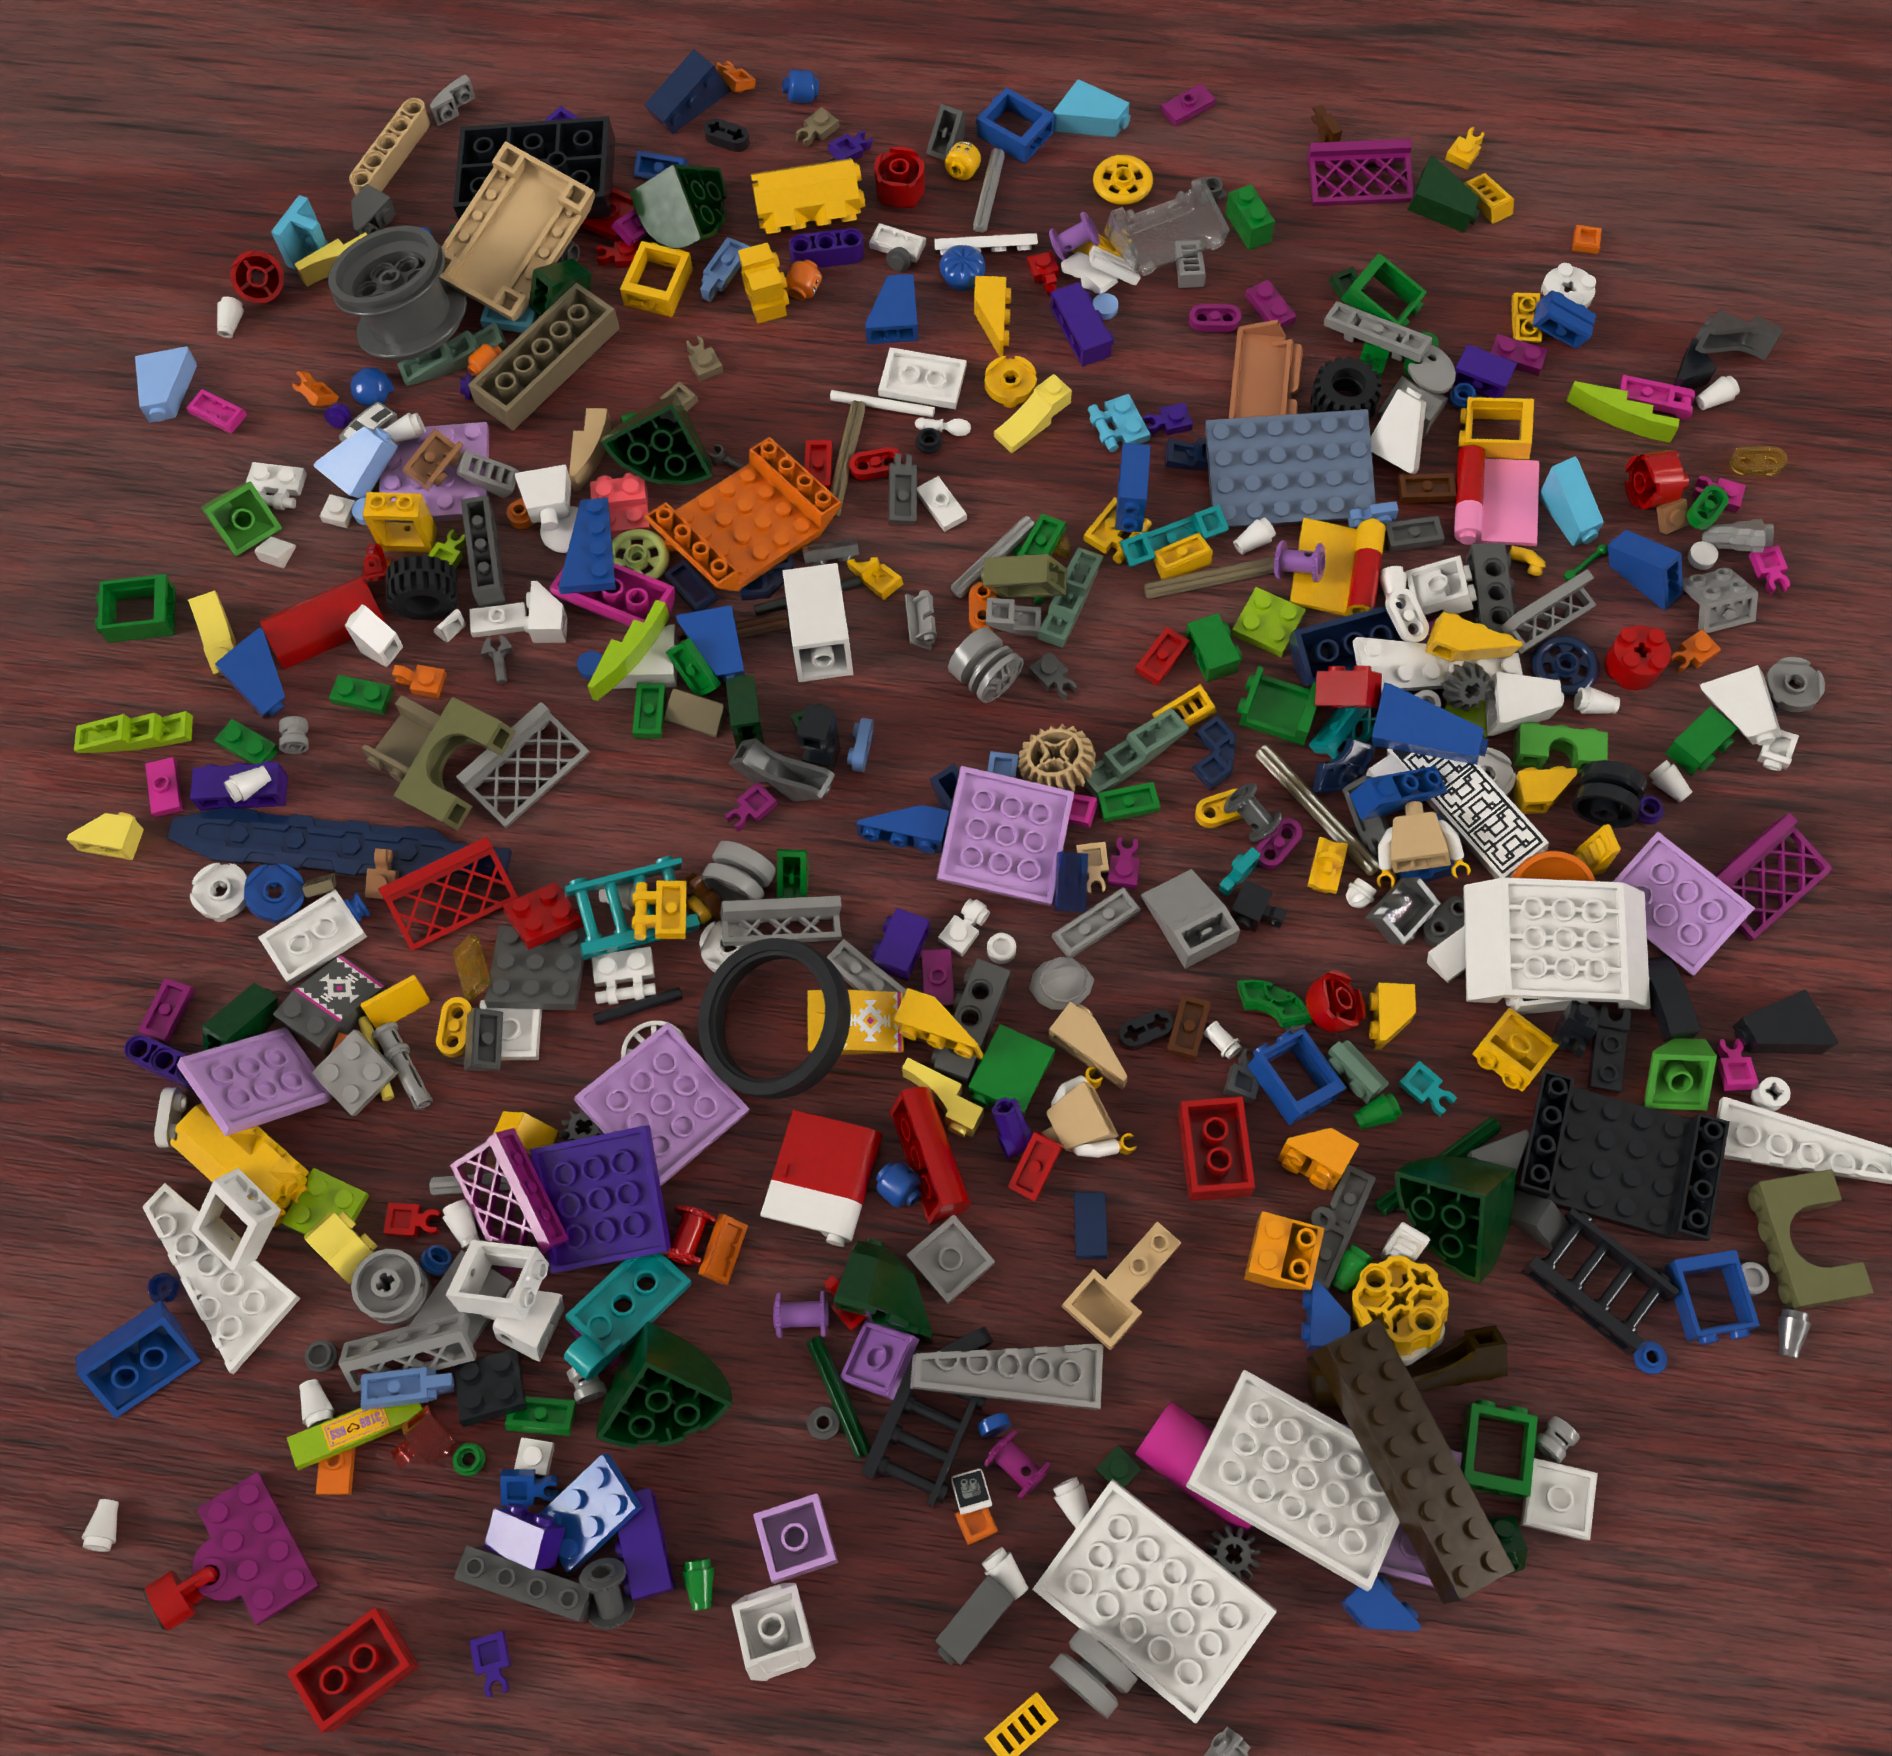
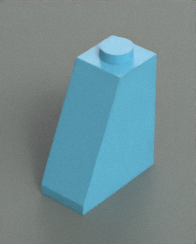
M1078 79L1053 111V114H1055L1054 131L1116 137L1122 129H1126L1130 122V103Z
M1575 456L1552 466L1538 498L1573 547L1581 543H1591L1598 537V532L1604 521L1578 459Z

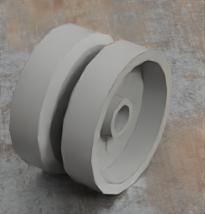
M721 841L712 854L714 863H709L705 867L701 878L708 890L711 888L716 890L724 901L763 899L764 891L762 888L770 885L776 874V869L768 859L751 848L732 841Z
M383 1249L371 1253L360 1262L353 1274L351 1291L354 1302L362 1312L383 1325L398 1327L413 1321L431 1295L432 1285L429 1274L413 1257L401 1250Z
M1080 1628L1069 1641L1070 1649L1082 1660L1079 1664L1068 1654L1060 1653L1049 1668L1091 1707L1108 1719L1118 1706V1701L1105 1685L1108 1683L1118 1692L1127 1694L1138 1679L1112 1650Z

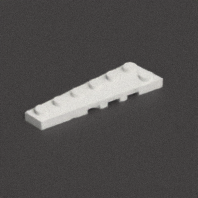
M1356 637L1352 641L1356 664L1371 666V671L1382 673L1381 693L1384 683H1390L1405 691L1443 689L1440 683L1448 679L1445 672L1452 673L1454 671V664L1462 666L1464 662H1450L1426 653L1427 644L1365 637ZM1514 653L1511 657L1466 661L1482 666L1490 678L1495 672L1523 675L1519 653Z
M1722 1097L1719 1101L1716 1118L1730 1121L1724 1159L1807 1172L1832 1169L1834 1176L1892 1184L1891 1147L1731 1098Z

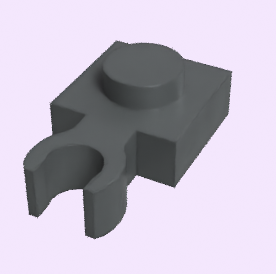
M1048 652L1029 667V674L1046 691L1055 687L1058 696L1062 700H1067V693L1063 691L1064 688H1070L1076 693V683L1071 679L1065 678L1068 676L1069 670L1051 652Z
M1244 1048L1238 1056L1239 1065L1233 1063L1229 1069L1223 1094L1231 1097L1243 1096V1102L1252 1104L1256 1099L1259 1082L1247 1066L1250 1060L1246 1057L1248 1048Z

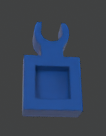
M502 1469L500 1476L501 1506H509V1503L534 1506L536 1497L546 1501H553L558 1496L559 1490H549L547 1486H557L559 1477L547 1475L543 1478H536L535 1470Z

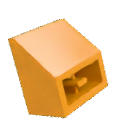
M1328 1128L1288 1138L1277 1160L1282 1162L1281 1165L1286 1170L1295 1174L1300 1172L1310 1178L1309 1181L1314 1186L1323 1190L1328 1188L1332 1191L1345 1171L1359 1143L1333 1128Z
M1262 1211L1257 1221L1244 1280L1272 1288L1311 1290L1325 1228Z

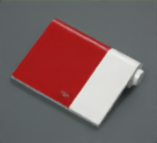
M793 1110L760 1216L820 1231L827 1237L826 1242L835 1246L844 1247L845 1243H851L883 1135L867 1127Z

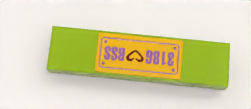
M420 1403L370 1410L358 1408L289 1436L287 1441L297 1470H301L423 1420L425 1415Z

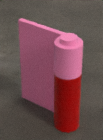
M1468 445L1459 449L1457 456L1455 539L1465 545L1473 543H1505V545L1537 546L1539 461L1485 458V450L1476 445Z

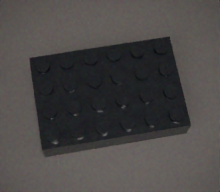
M609 116L460 127L453 208L458 219L461 218L493 169L492 161L505 141L594 190L595 198L591 210L585 219L611 216L615 135Z

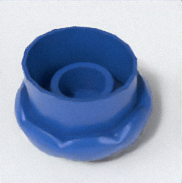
M955 245L949 248L940 260V272L949 287L955 290L964 291L975 287V276H983L986 270L983 255L976 248L969 245Z

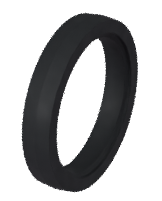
M768 938L743 946L720 965L704 992L699 1010L698 1032L705 1059L713 1072L724 1083L751 1097L782 1099L805 1092L829 1073L843 1051L851 1020L848 990L843 977L835 965L822 953L805 943L784 938ZM778 959L800 961L815 975L823 992L825 1019L820 1038L811 1054L794 1070L775 1078H754L745 1073L735 1063L727 1048L724 1021L729 1000L741 980L758 966Z

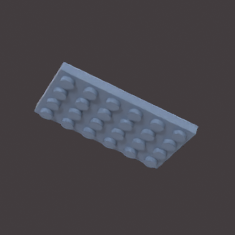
M1368 409L1205 421L1211 507L1220 505L1229 529L1249 527L1256 519L1261 520L1262 518H1266L1272 526L1302 524L1303 518L1322 522L1347 521L1348 518H1351L1350 510H1366L1369 508V505L1376 504Z

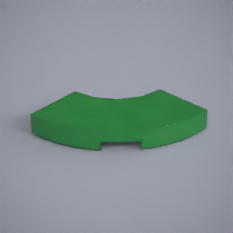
M1255 979L1237 980V989L1244 1010H1258L1268 1013L1277 1020L1281 1028L1311 1023L1312 1019L1306 1005L1293 992H1287L1278 988L1269 981Z

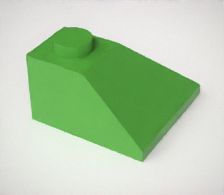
M251 481L221 494L200 507L235 557L282 529Z
M1674 1038L1652 1052L1644 1107L1651 1109L1707 1111L1717 1055L1706 1039Z

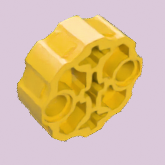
M1389 1256L1385 1261L1378 1264L1370 1263L1360 1272L1359 1281L1352 1292V1318L1357 1322L1359 1328L1380 1318L1399 1356H1409L1415 1350L1430 1348L1440 1339L1444 1322L1447 1321L1449 1298L1448 1292L1438 1280V1273L1426 1263L1418 1264L1410 1261L1406 1256ZM1402 1277L1406 1279V1283L1404 1285ZM1379 1282L1382 1286L1376 1288L1370 1286L1369 1283ZM1424 1323L1428 1324L1432 1328L1429 1330H1422L1418 1328L1417 1325ZM1395 1326L1397 1327V1333L1393 1332Z

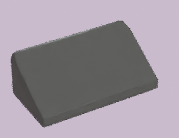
M473 1008L467 1014L464 1071L500 1070L503 1029L502 1011Z

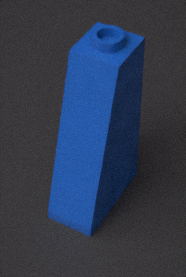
M1384 683L1372 734L1373 746L1478 765L1479 756L1485 757L1489 739H1484L1483 728L1390 683Z

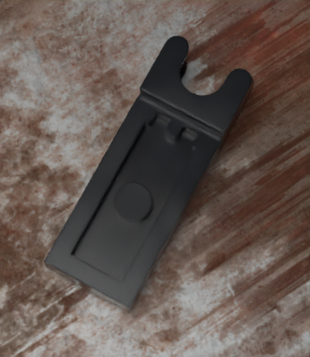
M1601 1005L1596 1009L1601 1012L1597 1032L1593 1036L1587 1088L1619 1094L1622 1091L1631 1011L1625 1009L1623 1013L1617 1016V1020L1613 1021L1608 1016V1006Z

